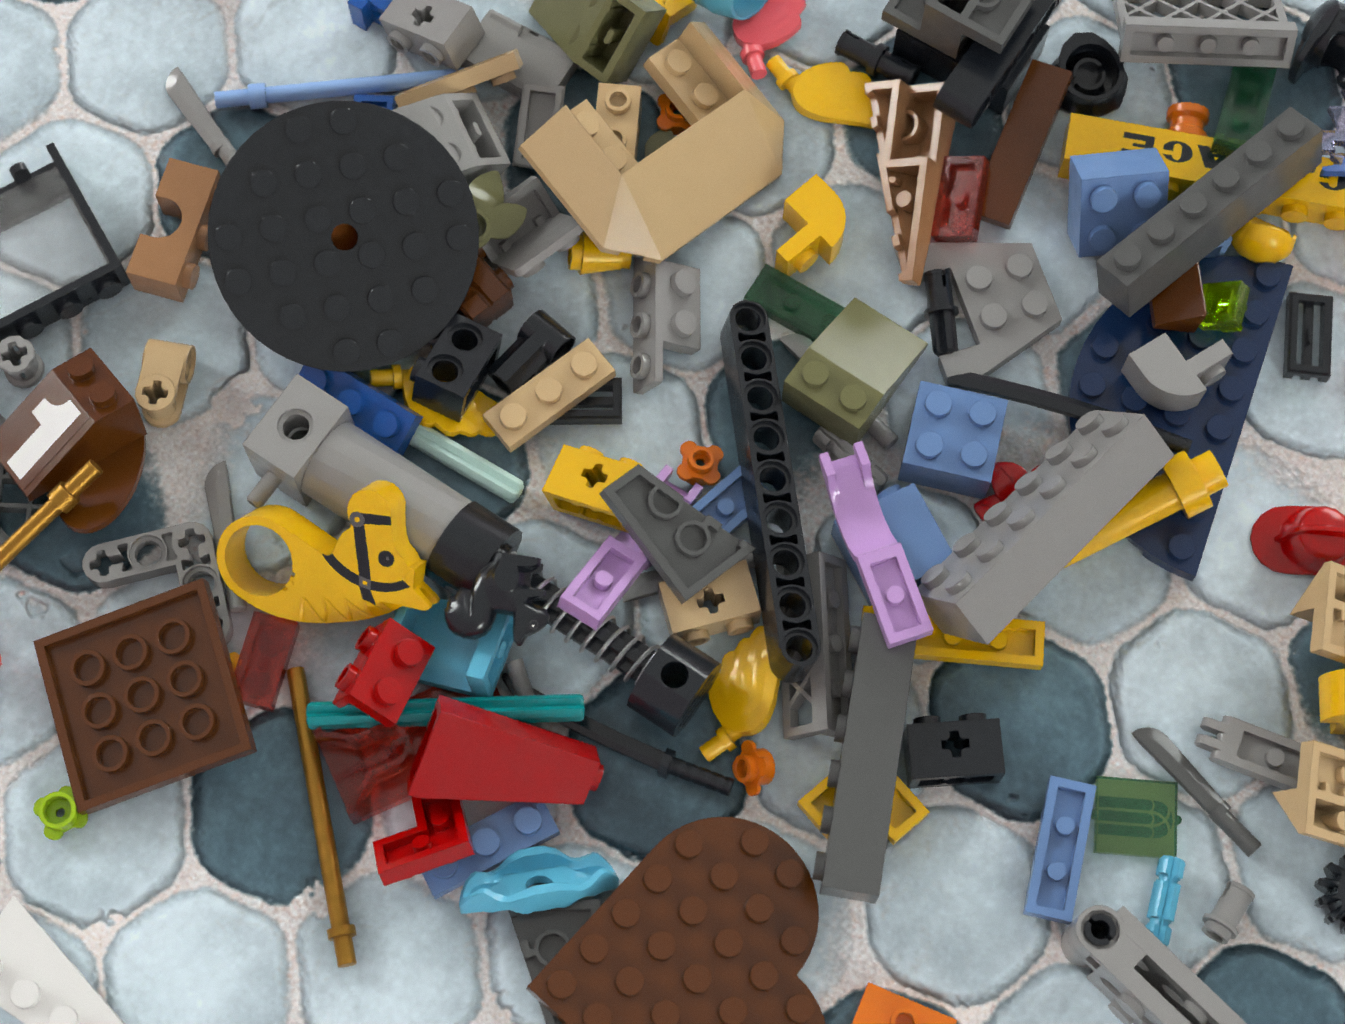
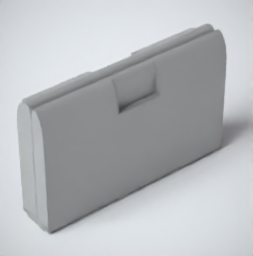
M490 9L480 22L485 31L484 36L461 65V67H469L517 48L523 62L519 69L514 70L517 78L497 86L521 98L523 81L566 86L579 66L567 56L556 42L493 9Z

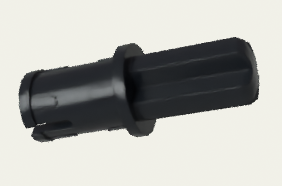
M942 269L929 270L923 274L928 308L924 311V316L930 322L932 349L937 357L958 351L955 316L959 314V309L957 306H954L952 275L948 269L943 270V275Z

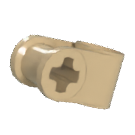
M151 338L147 341L142 357V368L135 389V398L138 405L142 408L145 420L151 426L166 428L179 420L188 385L192 380L195 370L196 349L194 345Z

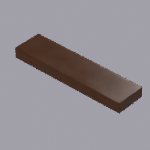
M1035 59L1031 60L969 210L970 217L1010 230L1073 78L1072 71Z

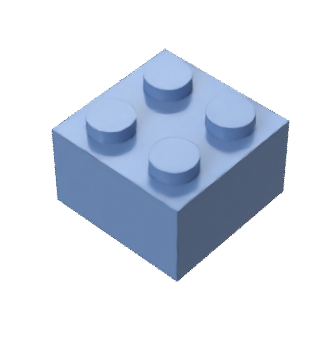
M1156 147L1070 156L1067 234L1079 258L1106 254L1167 205L1169 170Z
M920 381L897 480L974 498H985L992 480L1008 400Z

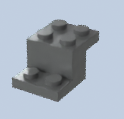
M889 0L882 11L881 19L954 59L957 58L969 38L1000 54L1035 0Z

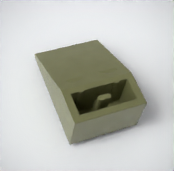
M534 0L528 12L574 63L600 82L613 84L628 80L667 9L654 0Z

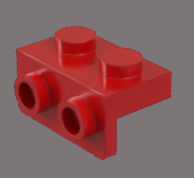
M388 618L376 627L368 626L355 645V649L360 652L354 663H349L335 682V687L339 691L332 704L341 709L350 703L387 728H390L397 723L436 647L392 618Z

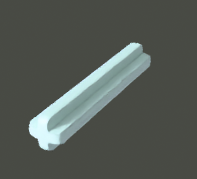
M419 424L409 445L509 503H514L524 489V483L521 479L433 428L424 427Z

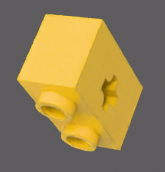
M563 444L542 492L553 510L627 532L599 493L636 465L641 464L625 457L620 458L619 461L605 457L600 451L590 446L583 445L578 449Z

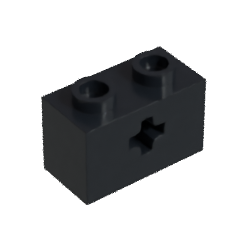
M968 713L959 716V721L941 722L939 716H922L913 719V724H907L902 737L907 787L909 789L999 783L1005 775L999 718L987 719L985 713ZM948 741H953L956 749H962L957 758L952 757L950 750L944 749Z

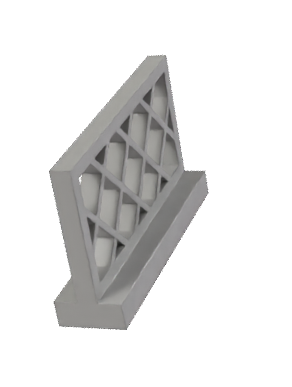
M1112 0L1120 37L1118 51L1120 62L1290 68L1298 29L1296 22H1288L1281 0ZM1131 3H1138L1141 6L1137 7ZM1174 5H1181V6H1183V7H1182V8H1178V7H1176V6H1174ZM1215 6H1221L1225 9L1221 10ZM1258 8H1270V9H1268V10H1266V11H1262V10H1260V9H1258ZM1157 12L1165 17H1158L1152 13ZM1198 13L1206 17V19H1201L1195 16V14ZM1241 15L1249 20H1242L1236 16Z

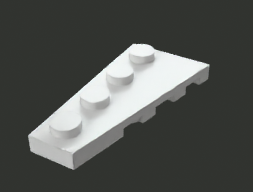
M13 896L0 914V1007L24 1024H125L103 997L89 984L79 969L60 950L44 928L36 922L20 900Z

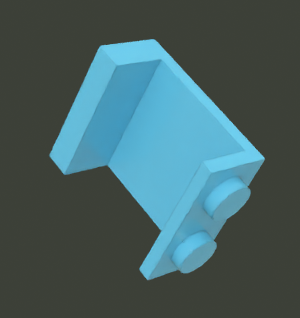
M440 599L437 604H432V608L427 611L404 606L394 610L395 617L393 620L436 647L418 683L474 697L493 696L514 641L513 616L497 613L491 630L485 636L472 640L463 639L449 630L444 619V609L447 607V600Z

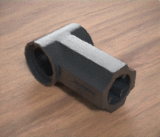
M538 310L520 328L517 340L487 369L488 375L504 393L510 395L542 372L547 366H550L573 348L576 338L544 310Z

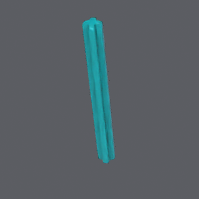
M581 694L452 698L525 723L582 721L585 716L584 698ZM438 698L409 699L397 723L391 727L427 726ZM333 701L310 702L307 705L306 722L308 728L312 730L386 727L350 703L341 709L332 704Z

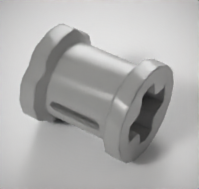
M18 335L9 336L0 342V369L4 371L7 380L18 388H30L36 385L42 379L45 367L41 357L35 353L32 343ZM16 346L19 351L16 352L13 347ZM24 373L26 378H23L21 374Z

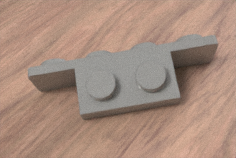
M632 254L634 263L630 291L633 296V318L630 324V333L633 336V358L630 364V374L633 377V392L643 395L663 381V349L688 355L701 350L700 269L665 260L660 264L643 261V256Z

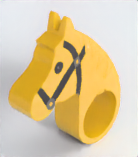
M374 481L352 495L347 506L350 528L344 531L338 540L288 507L265 505L232 522L223 531L217 545V565L226 585L237 596L255 608L279 618L306 623L350 622L378 617L402 606L427 611L432 608V604H437L440 601V597L424 582L427 560H422L416 549L409 542L406 530V501L404 495L394 483L389 481ZM251 525L267 527L276 532L285 541L292 557V572L295 573V576H290L287 583L269 581L259 575L251 566L245 551V538Z

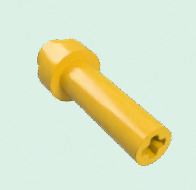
M1184 450L1175 454L1161 469L1163 473L1151 479L1064 568L1180 510L1189 519L1213 507L1210 495L1229 486L1213 453L1208 450L1192 459L1189 458Z

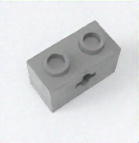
M392 0L379 18L388 35L387 41L393 48L401 53L409 51L417 54L433 66H440L442 64L458 71L485 34L473 7L457 0Z

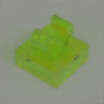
M1242 280L1203 284L1207 313L1199 328L1202 331L1220 329L1224 333L1242 332L1244 313L1247 311L1250 288Z

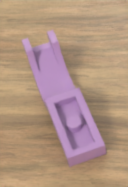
M863 441L853 444L854 455L831 462L828 452L819 454L818 459L839 531L847 550L857 564L887 648L889 649L930 636L934 629L902 544L897 542L892 535L884 518L874 487L871 462Z
M665 465L656 477L684 496L683 500L693 506L702 494L704 487L696 483L688 493L668 482L673 468ZM622 531L615 538L609 535L562 593L557 607L592 629L597 630L642 571L650 568L652 564L629 533Z

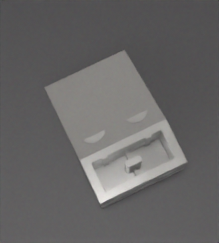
M443 93L392 110L404 115L432 134L456 161L468 186L475 178L486 172L496 170L501 175L511 164L477 93Z

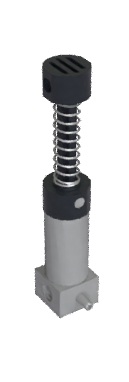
M299 374L295 375L242 444L256 474L261 477V480L247 497V501L255 508L264 506L278 488L305 507L314 499L350 523L347 506L354 493L377 480L394 483L401 490L406 501V530L409 542L416 549L419 557L422 560H427L425 576L454 595L459 588L471 589L476 574L493 560L495 554L503 552L517 555L523 532L478 502L470 501L355 426L348 406ZM542 572L539 575H532L531 587L545 590L546 594H548L547 600L534 602L533 604L541 606L549 612L550 619L548 624L551 626L549 629L550 634L558 630L566 636L564 643H568L572 639L581 645L579 653L587 649L596 655L594 663L602 659L611 665L608 669L609 672H613L616 668L625 674L624 682H627L630 678L636 683L628 698L627 706L673 737H676L689 723L706 698L721 670L722 664L675 633L668 637L661 646L654 645L648 647L645 645L646 639L644 635L633 637L629 625L619 628L616 626V618L613 615L607 617L600 627L594 630L557 607L560 596L567 587L558 588L557 579L555 577L544 579ZM671 682H677L682 684L683 686L679 688H670L667 687L666 684H669Z

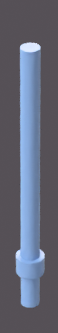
M442 69L267 87L265 82L248 84L247 89L214 92L216 109L249 105L251 110L268 108L270 103L408 90L456 72V70Z

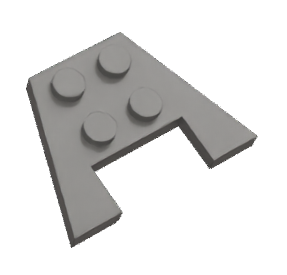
M929 243L923 274L933 269H942V275L945 269L951 271L952 285L976 344L972 347L939 356L938 366L946 386H948L947 378L965 373L991 375L1060 326L1062 321L1061 315L1032 243ZM894 248L896 257H897L898 262H899L898 252H897V250Z

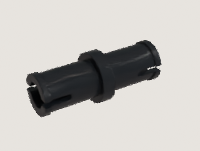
M847 29L842 33L835 47V54L865 67L866 73L873 77L879 74L889 80L901 79L907 85H914L921 71L920 65L913 64L889 52V46L883 43L877 46Z

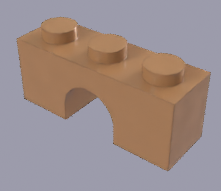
M169 158L155 196L163 214L179 218L181 223L175 232L166 237L158 238L144 234L139 235L126 269V274L134 290L183 303L188 289L193 290L195 288L200 273L198 265L203 251L209 250V212L215 189L221 177L218 170Z

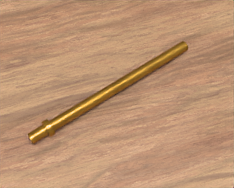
M292 667L287 669L286 673L331 928L327 930L328 940L334 942L338 968L349 967L357 964L352 939L357 934L355 925L349 922L316 731L308 728L306 722V709L308 703H310L305 669L304 667Z

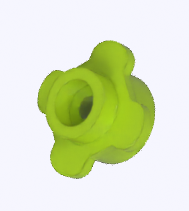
M63 786L59 791L52 792L44 798H39L33 807L34 813L39 816L45 825L44 835L50 840H59L64 832L74 827L83 828L88 822V814L82 815L77 811L71 786ZM59 809H64V816L58 817L57 811Z

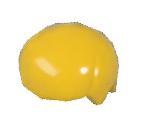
M1254 217L1231 235L1233 238L1231 244L1239 255L1254 263H1276L1291 254L1297 236L1294 234L1291 237L1289 231Z

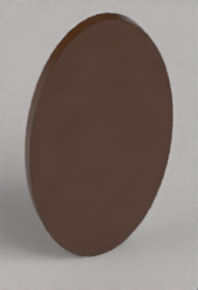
M146 435L97 462L103 473L79 495L80 502L67 514L62 512L59 515L69 529L82 534L93 533L108 526L121 514L132 498L143 471L146 455Z

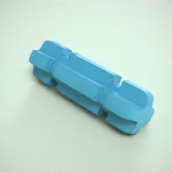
M1163 855L1158 860L1155 875L1159 879H1156L1153 884L1146 917L1150 919V922L1145 924V927L1166 947L1169 945L1172 933L1169 924L1174 922L1181 889L1178 881L1183 879L1185 869L1184 860L1170 855Z

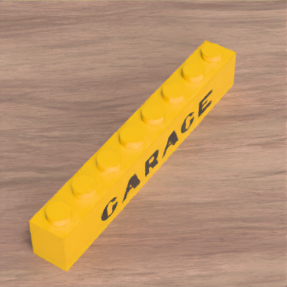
M1071 113L1064 133L1057 177L1069 180L1070 156L1156 147L1169 170L1168 200H1174L1244 143ZM1322 157L1320 165L1258 215L1277 216L1290 223L1305 221L1322 224L1327 229L1335 231L1345 230V176L1320 175L1322 167L1335 164L1341 165L1343 160Z

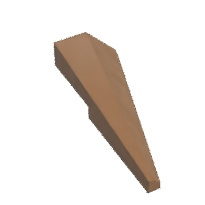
M901 79L867 82L864 89L871 103L873 116L870 117L871 128L876 132L879 153L876 155L886 211L892 219L894 235L891 236L892 244L898 252L901 273L898 274L899 281L903 284L920 286L956 120L933 108L934 101L945 82L907 85Z

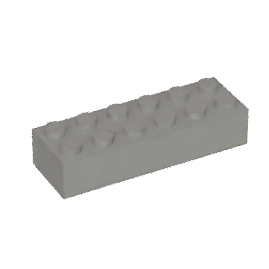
M1093 410L1083 415L1077 421L1076 429L1064 441L1053 445L1046 452V459L1034 471L1023 475L1016 482L1015 490L1003 502L992 506L985 513L984 521L972 533H968L956 541L952 548L953 552L941 564L931 567L924 573L921 578L922 583L918 586L928 615L942 633L988 645L1169 462L1174 454L1145 414Z

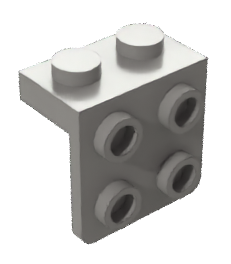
M531 175L504 195V203L518 204L527 209L526 218L522 226L508 239H490L482 248L487 255L485 260L491 268L496 269L500 267L507 274L527 278L539 272L545 266L544 260L556 251L563 252L573 247L580 239L578 235L584 230L572 216L558 211L538 177Z

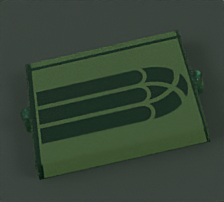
M1105 776L1095 777V785L1097 786L1095 807L1091 814V819L1094 820L1093 853L1161 858L1163 855L1177 857V826L1182 822V818L1177 815L1178 782Z

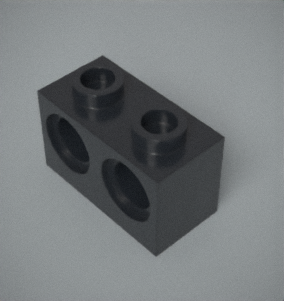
M456 313L448 325L431 340L429 346L431 351L427 358L420 356L414 364L409 378L410 381L414 382L412 401L460 422L488 376L487 369L498 359L503 334Z

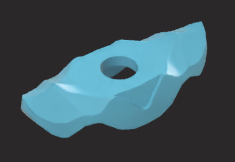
M548 846L519 849L509 855L497 869L487 873L477 871L471 873L461 890L459 900L460 913H495L511 910L521 914H530L537 911L566 908L583 897L596 896L604 891L617 889L619 878L609 862L595 852L582 857H569L558 849ZM536 883H545L542 885L531 886Z

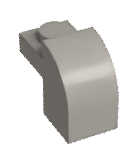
M1164 333L1130 353L1121 372L1137 394L1148 404L1165 411H1184L1197 406L1207 390L1206 387L1214 384L1226 374L1224 368L1233 352L1222 339L1186 361L1168 335Z

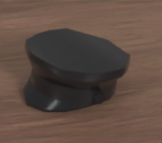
M1092 32L1074 33L1062 45L1060 56L1051 65L1072 71L1073 78L1059 110L1069 114L1077 113L1101 117L1120 108L1126 92L1128 76L1123 66L1124 62H1120L1118 53L1104 38Z

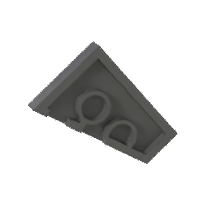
M639 464L599 493L681 604L756 549L742 539L740 541L721 527L722 524L709 514L705 516L683 500L684 496Z
M578 900L566 908H555L530 914H521L508 910L532 981L600 907V900ZM539 1002L546 1024H563Z

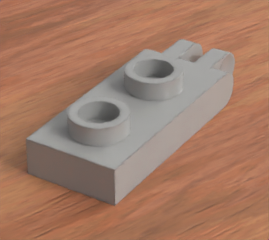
M1223 716L1222 722L1208 717L1202 719L1200 728L1217 736L1215 739L1204 734H1197L1194 744L1211 752L1210 761L1284 790L1297 788L1300 742L1231 716Z

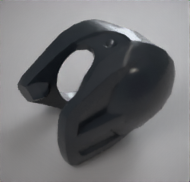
M1328 0L1319 6L1308 19L1289 70V82L1295 84L1302 74L1313 67L1319 69L1320 67L1328 66L1338 71L1337 84L1341 89L1345 90V3L1338 0Z

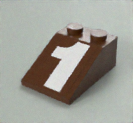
M89 348L53 368L0 426V464L28 501L31 502L52 490L60 481L65 482L70 479L90 459L97 463L146 435L147 432L134 398L93 349Z

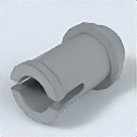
M1228 881L1211 914L1206 913L1202 918L1204 922L1202 931L1204 934L1221 944H1227L1229 939H1236L1238 935L1236 927L1250 903L1255 899V894L1239 882Z

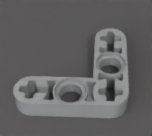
M187 522L93 546L85 553L82 562L84 573L95 586L103 589L114 588L175 572L178 574L180 586L192 582L201 575L212 577L215 581L212 595L215 605L220 602L216 609L220 623L223 625L222 630L226 644L231 641L233 623L224 581L217 565L216 543L209 529L203 524ZM197 535L200 541H205L198 545L199 557L203 564H194L188 548L183 547L189 544V537ZM156 545L161 548L159 561L151 566L139 564L137 561L139 551L144 546ZM124 551H127V558L133 567L132 570L127 571L126 566L122 562L126 561L122 555ZM104 557H108L112 563H118L109 566V574L102 575L98 569H94L101 566V559Z

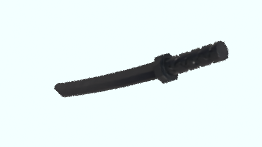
M976 373L959 374L947 378V385L950 387L1031 405L1076 419H1080L1083 415L1093 410L1112 411L1038 388ZM1130 410L1126 411V413H1135ZM1154 426L1172 452L1179 453L1184 450L1188 455L1193 440Z
M504 673L502 680L511 695L515 696L509 675ZM532 688L534 695H545ZM584 716V719L578 722H557L613 751L658 770L657 775L664 779H667L669 774L675 777L678 776L683 780L691 781L694 784L704 786L726 796L730 795L735 781L733 778L724 777V775L717 772H711L709 769L685 762L677 758L676 751L667 748L663 752L587 716Z

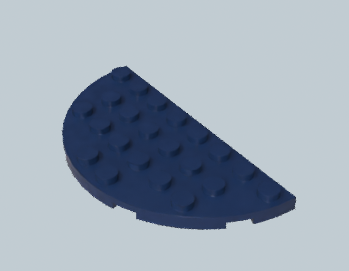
M1220 256L1200 260L1199 268L1207 313L1205 319L1194 333L1154 329L1149 302L1131 317H1128L1112 304L1096 322L1085 340L1073 369L1068 397L1115 412L1130 410L1138 414H1145L1155 427L1193 440L1188 453L1190 459L1210 450L1227 479L1293 265L1282 262L1254 263L1243 256ZM1164 333L1168 335L1186 361L1222 339L1233 352L1224 368L1226 374L1214 384L1206 387L1207 390L1197 406L1184 411H1165L1144 401L1121 372L1128 355ZM1067 416L1070 435L1076 429L1075 425L1079 419ZM1160 470L1154 477L1162 474V470ZM1223 489L1210 495L1213 507L1189 519L1180 510L1126 537V539L1143 552L1142 556L1170 573L1193 581L1199 568Z

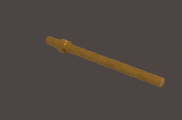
M90 459L66 483L60 481L47 494L49 499L0 546V571L62 512L67 514L80 502L79 495L103 473V470L97 463Z

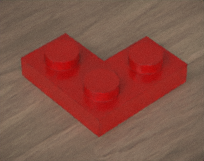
M411 796L417 827L373 842L377 870L384 886L409 879L423 872L474 855L462 800L415 798Z

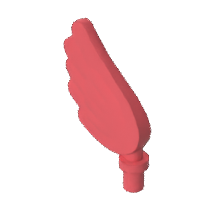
M768 0L763 8L751 18L746 20L733 19L734 38L738 45L743 48L740 52L742 63L747 65L753 80L762 79L767 75L763 61L765 57L764 51L783 44L801 29L802 20L799 15L806 7L805 0Z

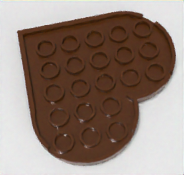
M711 817L685 824L664 837L534 978L526 990L563 1024H826L815 997L797 976L811 953L818 930L819 906L813 880L797 852L783 838L762 825L734 817Z

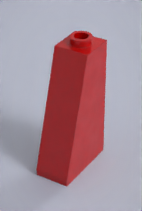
M439 694L407 775V792L409 796L415 798L584 805L589 790H597L603 776L604 765L600 763L598 751L594 745Z

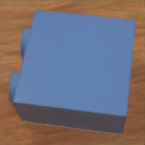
M915 483L904 488L897 484L880 492L877 498L892 535L897 542L902 544L918 587L922 583L921 578L924 573L931 567L941 564L952 553V550ZM834 520L831 537L842 558L846 560V565L868 606H872L857 564L847 550L837 522Z

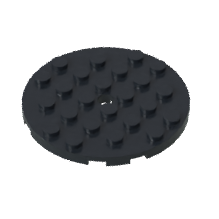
M328 101L299 107L278 116L253 133L239 147L223 171L213 195L208 221V249L215 280L224 300L243 327L258 341L286 359L308 367L337 372L362 371L389 365L408 357L428 344L448 325L459 310L473 280L479 250V226L473 196L462 171L446 148L432 134L404 115L384 107L355 101ZM340 224H349L357 232V242L349 250L336 248L331 240L333 229Z

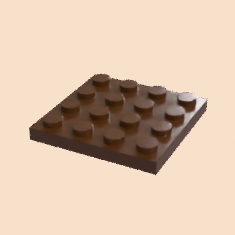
M204 578L33 641L78 813L82 815L86 813L91 814L257 752L209 582Z

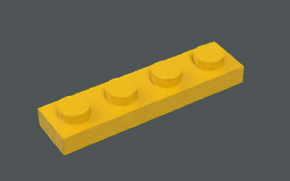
M863 605L861 621L864 612L875 614L872 606ZM930 618L934 629L932 635L916 640L914 659L1041 670L1044 660L1045 622L1013 619L986 645L942 633Z

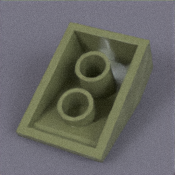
M854 297L808 347L784 380L781 401L840 439L853 445L860 442L927 348L928 343Z

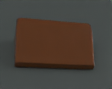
M1199 262L1149 301L1154 329L1194 333L1205 319L1207 311Z

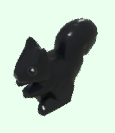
M503 552L495 554L493 560L476 574L471 589L459 588L455 595L449 597L447 607L444 609V619L449 630L463 639L476 640L485 636L491 630L497 613L513 616L514 642L517 646H522L527 637L543 629L550 619L549 612L545 608L533 604L548 598L545 590L531 587L532 575L543 571L541 559Z

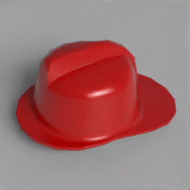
M1287 505L1273 507L1261 514L1252 527L1250 541L1253 553L1261 564L1274 572L1290 575H1316L1322 565L1328 561L1345 566V516L1337 509L1327 506Z

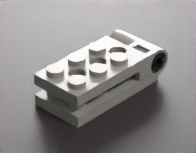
M1103 905L1091 906L1085 909L1064 930L1061 937V948L1064 956L1076 966L1090 967L1092 969L1086 978L1111 1001L1108 1005L1109 1009L1124 1024H1247L1124 906L1117 912Z

